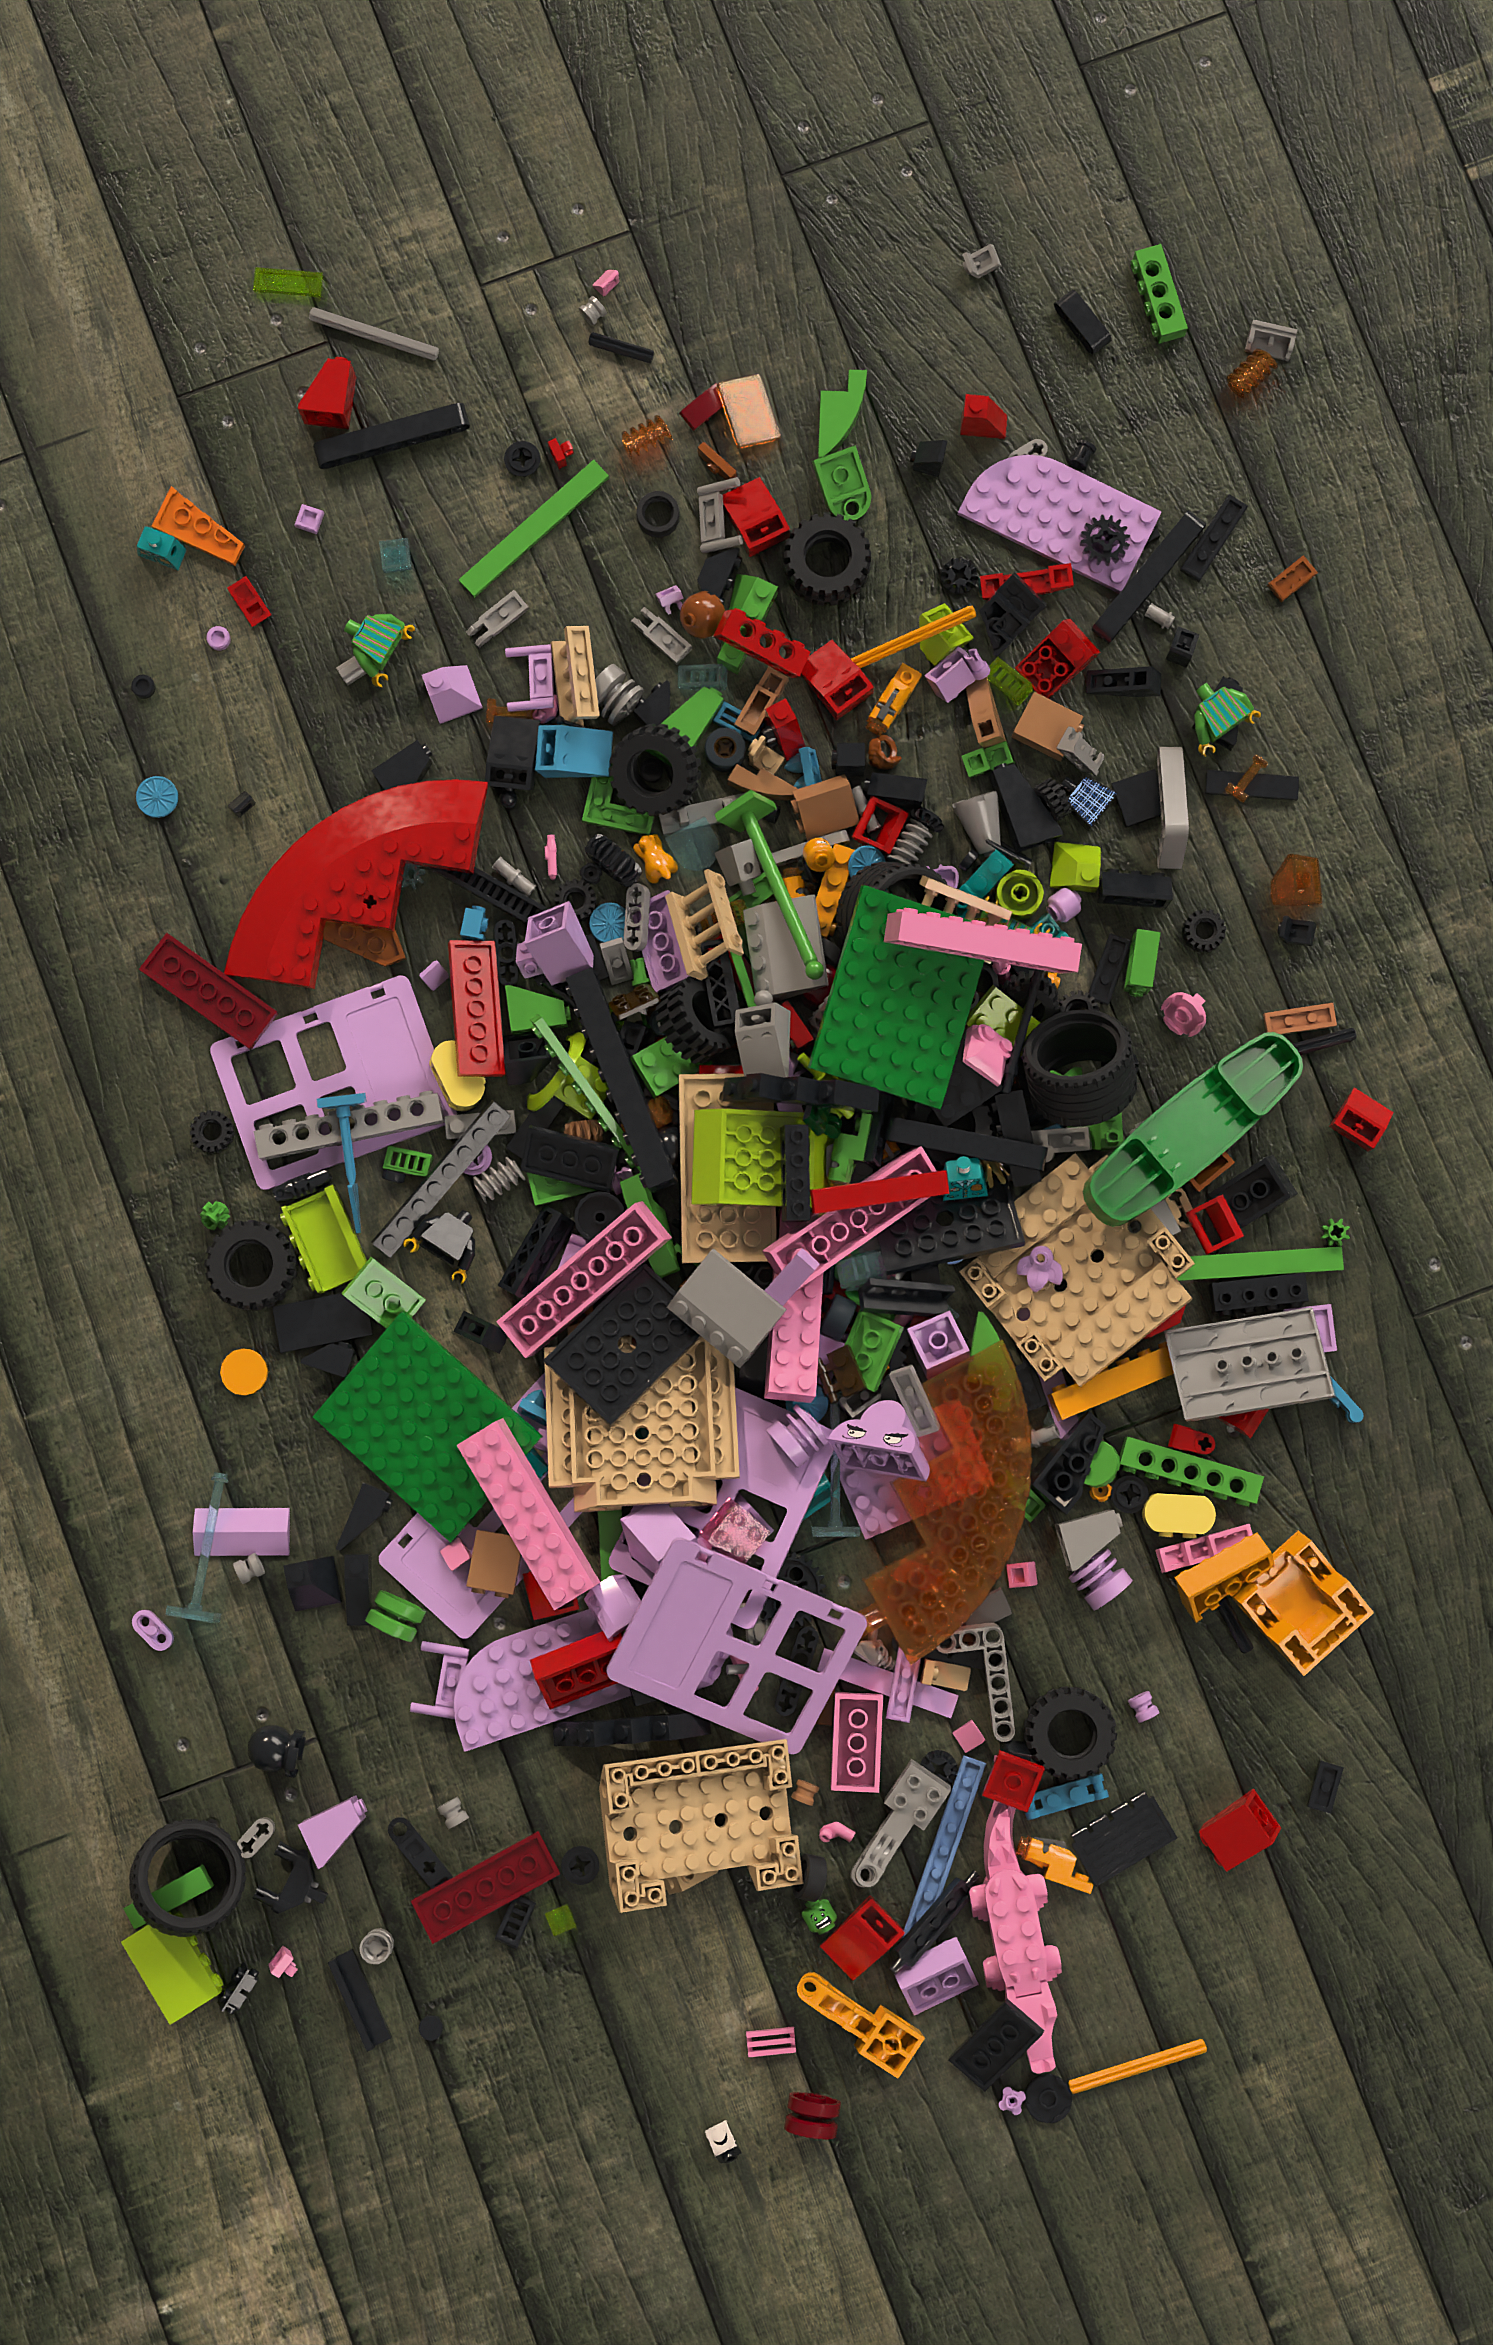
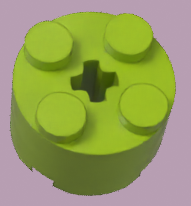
M1012 871L1000 880L995 892V903L998 899V905L1012 911L1011 918L1015 920L1028 919L1036 913L1042 902L1044 894L1042 884L1029 871ZM1017 891L1022 892L1021 896L1023 897L1021 899H1017L1015 895Z

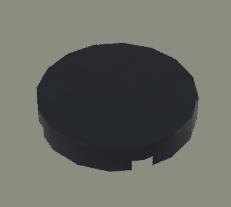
M1050 2073L1040 2074L1033 2078L1026 2087L1025 2106L1030 2115L1037 2121L1057 2123L1070 2112L1072 2093L1067 2083L1061 2077Z

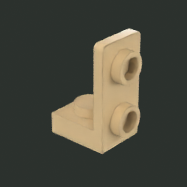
M761 735L759 740L754 739L748 748V751H750L748 754L749 765L759 771L763 768L775 775L785 761L784 757L766 746V737Z
M925 1658L920 1682L927 1685L933 1684L966 1691L971 1668Z

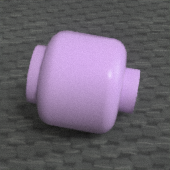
M1062 888L1049 897L1046 910L1054 921L1067 922L1081 911L1080 902L1082 900L1076 891Z

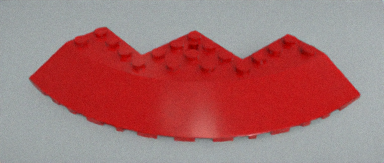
M456 779L401 785L364 797L341 808L316 824L293 843L272 866L255 890L240 919L232 940L224 974L315 989L326 921L394 931L405 863L473 874L488 782ZM372 899L377 901L376 905H372L370 908L368 905L369 901Z

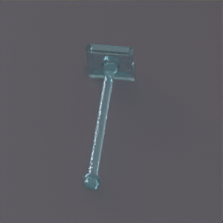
M842 1391L836 1393L838 1400L840 1397H843ZM839 1401L835 1404H830V1429L832 1430L840 1425ZM834 1451L831 1456V1521H828V1526H811L812 1537H860L859 1526H843V1521H840V1460Z
M214 1472L213 1477L211 1476V1480H214V1486L191 1603H188V1607L167 1605L165 1615L208 1623H220L222 1613L202 1610L203 1605L200 1604L224 1482L228 1483L229 1481L227 1479L228 1474Z

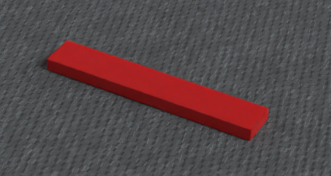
M947 1170L810 1190L813 1214L949 1194Z

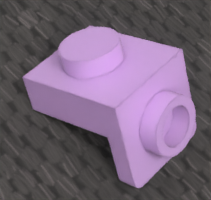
M525 941L517 944L516 964L523 977L529 978L543 974L525 946Z

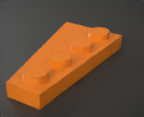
M172 486L151 526L155 530L171 535L178 541L233 566L236 565L245 547L244 543L224 527L217 524L210 516L202 512Z

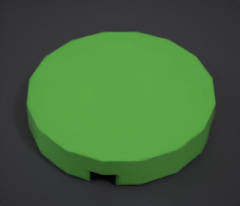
M1101 1441L1097 1453L1094 1454L1090 1465L1091 1470L1089 1475L1086 1476L1084 1484L1094 1488L1103 1487L1111 1483L1116 1477L1115 1474L1120 1468V1458L1116 1449L1107 1442Z

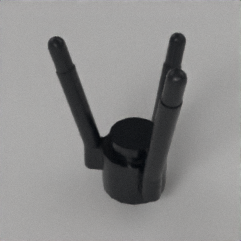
M989 839L986 840L987 844L1011 857L1010 861L1014 866L1006 874L1015 870L1028 871L1032 862L1031 858L1026 857V855L1020 852L1016 853L1014 848L1001 841L1000 846Z

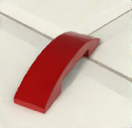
M1071 563L1048 566L1049 569L1016 573L1037 595L1074 587ZM1003 573L980 576L983 600H988L1012 574L1003 575Z

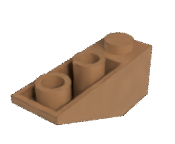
M988 678L975 680L966 687L978 743L982 747L987 748L1004 742L1006 739Z

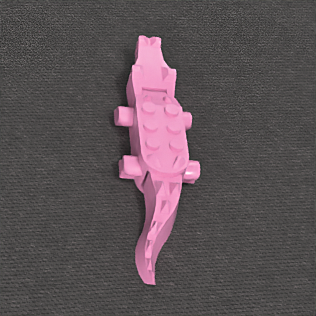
M994 1800L986 1822L984 1838L986 1877L982 1885H977L970 1889V1905L973 1917L989 1922L995 1956L988 1957L983 1961L987 1988L992 1987L993 1990L998 1989V1991L1005 1990V2000L1008 1998L1045 2030L1043 2035L1026 2051L1032 2072L1040 2074L1050 2072L1056 2067L1051 2036L1054 2022L1057 2018V2011L1047 1982L1052 1981V1978L1062 1973L1061 1960L1058 1948L1053 1945L1044 1946L1037 1911L1040 1910L1039 1908L1044 1907V1903H1048L1045 1879L1041 1874L1026 1876L1019 1867L1012 1836L1013 1818L1016 1808Z

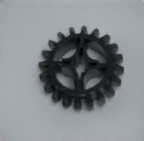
M596 834L588 841L587 846L584 848L592 862L624 887H631L639 880L642 874L639 864L606 836Z

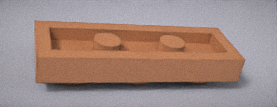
M1333 1003L1263 1014L1266 1032H1275L1281 1035L1337 1026Z

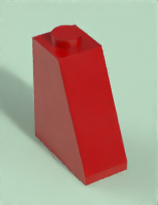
M966 394L962 410L960 435L1005 439L1007 415L989 396Z
M786 698L765 709V724L769 725L778 741V747L786 762H788L794 755L799 753L800 748L806 747L798 720Z

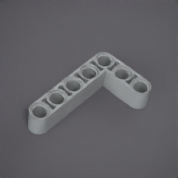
M1158 747L1157 766L1162 831L1157 853L1158 869H1182L1189 834L1182 747Z
M982 1623L939 1629L934 1635V1643L937 1650L941 1653L948 1654L982 1649L992 1730L997 1740L1001 1742L1010 1741L1015 1734L1004 1635L1001 1628L995 1623ZM996 1630L998 1637L995 1640L986 1639L988 1631ZM972 1633L975 1635V1638L971 1643H965L962 1641L963 1635ZM942 1636H949L951 1642L947 1646H941L938 1643L939 1639ZM994 1653L1001 1655V1660L996 1664L989 1662V1657ZM994 1678H1003V1685L1000 1687L992 1686L991 1683ZM1000 1700L1007 1703L1006 1708L1001 1711L994 1708L995 1703ZM1001 1724L1009 1725V1730L1005 1734L998 1733L997 1728Z

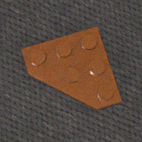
M374 899L369 901L368 905L370 908L372 905H376L377 901ZM326 921L323 937L325 941L384 967L407 959L395 928L394 931Z

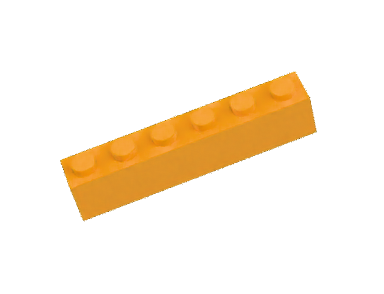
M1167 1342L1158 1344L1159 1349L1151 1352L1150 1348L1137 1353L1138 1358L1130 1361L1129 1357L1116 1362L1117 1367L1109 1370L1107 1366L1082 1387H1079L1073 1379L1074 1384L1066 1387L1065 1383L1051 1388L1053 1393L1047 1395L1057 1421L1174 1374Z

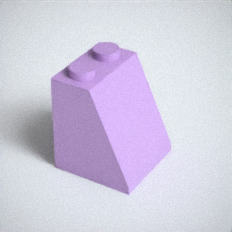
M569 901L528 917L525 946L551 985L566 982L567 977L590 967L593 968V952Z
M667 1504L642 1505L620 1519L631 1557L654 1574L675 1538L682 1537L698 1544L696 1536ZM698 1552L696 1558L701 1556L700 1552Z
M356 1795L304 1820L298 1825L318 1869L330 1861L366 1818L365 1812H367L365 1803L362 1799L358 1800Z

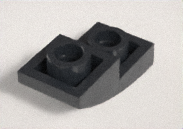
M905 1327L892 1354L888 1374L907 1365L904 1361L907 1356L900 1350L902 1348L907 1350L911 1344L907 1332L908 1327Z

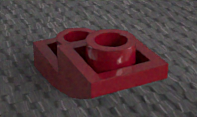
M715 383L681 410L679 414L694 431L707 422L715 413L728 405L731 400Z

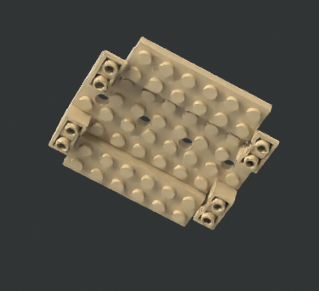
M1073 1154L1044 1177L1042 1182H1038L1014 1201L1025 1239V1246L978 1256L959 1271L986 1307L991 1310L1013 1338L1018 1348L1045 1382L1065 1367L1079 1387H1082L1192 1300V1297L1177 1278L1195 1265V1263L1151 1209L1122 1226L1112 1227L1103 1224L1087 1207L1083 1197L1084 1184L1108 1155H1105L1088 1169L1077 1154ZM1133 1221L1141 1223V1230L1137 1233L1129 1231V1224ZM1035 1247H1048L1053 1253L1054 1260L1062 1267L1063 1280H1066L1067 1288L1062 1292H1058L1055 1290V1284L1047 1281L1041 1290L1033 1292L1028 1285L1027 1275L1017 1274L1018 1262L1023 1257L1029 1256ZM1101 1250L1104 1252V1259L1098 1263L1093 1262V1252ZM1038 1254V1260L1044 1262L1045 1256ZM1024 1308L1029 1309V1319L1020 1321L1018 1318L1019 1311Z
M579 1324L569 1326V1327H568V1335H569ZM623 1336L620 1338L618 1347L622 1352L630 1353L636 1348L631 1343L633 1337ZM703 1337L611 1427L545 1364L549 1488L575 1487L573 1488L574 1512L622 1510V1506L669 1504L670 1507L717 1505L716 1481L714 1480L740 1479L734 1363ZM544 1347V1358L556 1347ZM639 1428H645L649 1431L646 1439L640 1440L635 1436ZM643 1474L651 1478L650 1484L644 1487L637 1483L638 1477Z

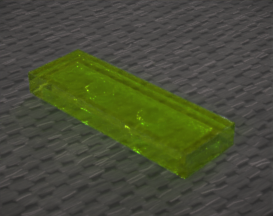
M255 267L253 290L254 292L322 297L324 275L321 272Z

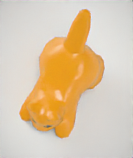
M657 834L643 835L639 844L636 843L634 845L635 853L645 863L646 878L649 882L658 883L661 877L669 880L671 873L675 874L677 872L678 865L676 861L664 851L661 839Z

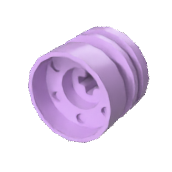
M796 1404L792 1409L799 1416L798 1418L794 1419L787 1412L785 1416L790 1423L787 1427L780 1421H776L766 1431L789 1456L795 1466L799 1468L810 1459L805 1450L807 1446L818 1452L820 1449L814 1443V1440L818 1439L824 1446L829 1441L826 1439L823 1429L811 1414Z
M1108 1548L1096 1553L1069 1577L1072 1583L1081 1578L1083 1579L1076 1587L1078 1591L1086 1587L1091 1589L1084 1599L1094 1611L1116 1597L1133 1581L1123 1568L1112 1572L1111 1568L1117 1562L1116 1558H1112L1105 1563L1104 1560L1111 1554Z

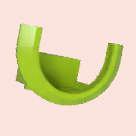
M576 1032L568 1035L565 1039L570 1041L568 1055L603 1102L607 1097L606 1091L609 1090L607 1082H602L598 1073L599 1069L580 1056L586 1042L583 1033ZM560 1069L540 1092L534 1095L529 1093L527 1096V1109L530 1111L539 1110L555 1096L583 1118L591 1120L596 1113L592 1114L584 1104L587 1101L582 1093L580 1095L577 1094L571 1086V1083L574 1081L570 1075L565 1076Z

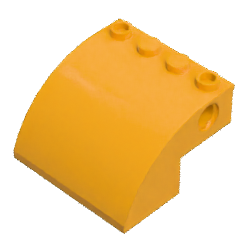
M1298 1530L1272 1553L1275 1565L1253 1582H1244L1239 1592L1231 1597L1269 1642L1297 1671L1305 1676L1374 1612L1352 1584L1335 1571L1312 1540Z

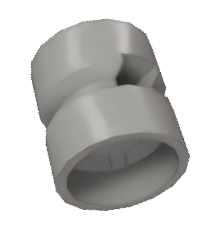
M377 1928L369 1931L360 1944V1954L367 1963L380 1964L389 1957L394 1948V1939L391 1933L385 1929Z

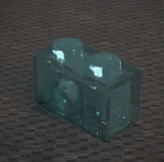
M880 1249L845 1256L835 1264L841 1289L846 1288V1291L859 1289V1285L865 1284L870 1278L887 1279Z

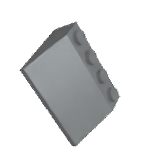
M815 895L792 898V902L818 962L824 967L822 977L817 980L807 977L805 973L806 966L803 963L777 901L743 910L755 994L760 990L769 991L773 996L772 1003L828 986Z
M715 1249L709 1252L667 1306L669 1310L739 1368L755 1353L787 1310Z

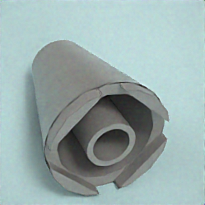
M996 791L952 804L956 815L978 854L983 853L984 857H988L996 850L986 843L987 839L1001 846L998 795Z

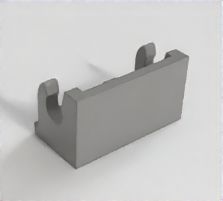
M1253 320L1249 328L1245 352L1289 361L1298 329Z
M1068 726L1057 749L1080 771L1097 775L1098 769L1104 760V755L1100 752L1097 759L1093 761L1092 759L1095 757L1097 750L1092 748L1082 738L1083 735L1080 731L1077 733L1073 727Z

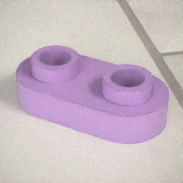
M141 1610L133 1616L132 1626L134 1630L153 1649L163 1651L171 1647L174 1641L172 1631L152 1611ZM144 1617H147L149 1619L148 1626H144L142 1624V1619ZM160 1634H164L166 1637L164 1643L158 1640Z

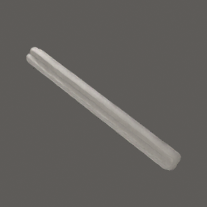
M315 307L311 309L309 314L310 321L433 361L437 359L439 354V348Z

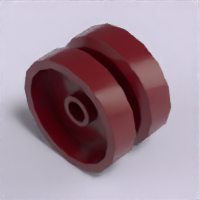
M807 2092L789 2093L787 2108L793 2113L786 2115L784 2130L808 2138L834 2139L836 2138L838 2125L832 2118L839 2116L841 2102L835 2098Z

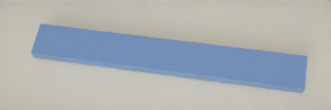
M965 1755L962 1757L904 1927L905 1934L901 1938L905 1937L943 1892L986 1766L985 1762Z

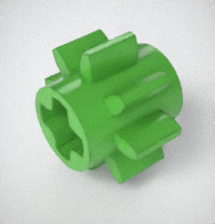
M215 1201L212 1205L210 1202H207L202 1208L203 1211L200 1213V1216L206 1228L215 1230L219 1227L222 1230L228 1224L227 1220L230 1218V1215H228L229 1210L225 1204Z
M1331 1218L1328 1220L1329 1226H1321V1229L1324 1230V1235L1320 1238H1326L1329 1241L1328 1246L1336 1242L1337 1246L1340 1247L1342 1246L1341 1239L1348 1240L1350 1238L1346 1235V1230L1350 1227L1342 1225L1343 1219H1339L1337 1223H1334ZM1333 1229H1338L1340 1233L1337 1236H1332L1330 1232Z

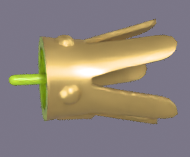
M980 1160L985 1170L986 1182L988 1181L990 1188L993 1187L992 1171L997 1175L1002 1184L1006 1183L1000 1167L1008 1176L1009 1174L1000 1163Z

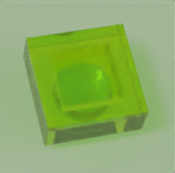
M568 1903L545 1913L554 1936L576 1927Z

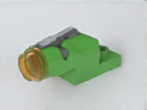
M862 1113L861 1118L857 1117L855 1131L858 1132V1136L840 1133L839 1137L835 1138L834 1143L827 1146L826 1176L828 1178L826 1183H829L828 1187L850 1184L851 1176L856 1166L854 1160L865 1162L864 1157L873 1115Z

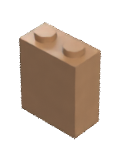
M1034 692L1013 732L1012 738L1061 762L1064 755L1057 749V746L1068 726L1073 727L1077 733L1082 731L1084 727L1081 724L1083 716Z
M845 774L792 791L794 800L790 801L794 814L798 813L799 820H796V825L799 833H804L807 841L857 825L859 822L851 786Z
M484 1530L476 1531L466 1585L467 1587H472L471 1592L485 1594L486 1590L495 1591L494 1596L509 1598V1594H515L522 1555L510 1535Z

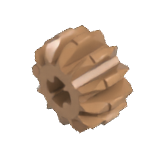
M597 1119L568 1122L565 1124V1134L596 1142L603 1140V1129L597 1122Z

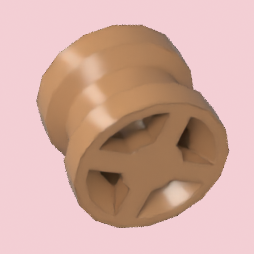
M798 1779L796 1782L797 1789L792 1792L791 1798L813 1806V1797L815 1793H818L819 1787Z

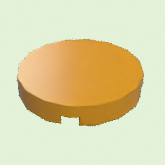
M243 1348L234 1350L226 1356L222 1363L220 1374L222 1382L228 1390L235 1394L246 1396L254 1394L262 1388L267 1381L268 1367L266 1361L259 1353Z

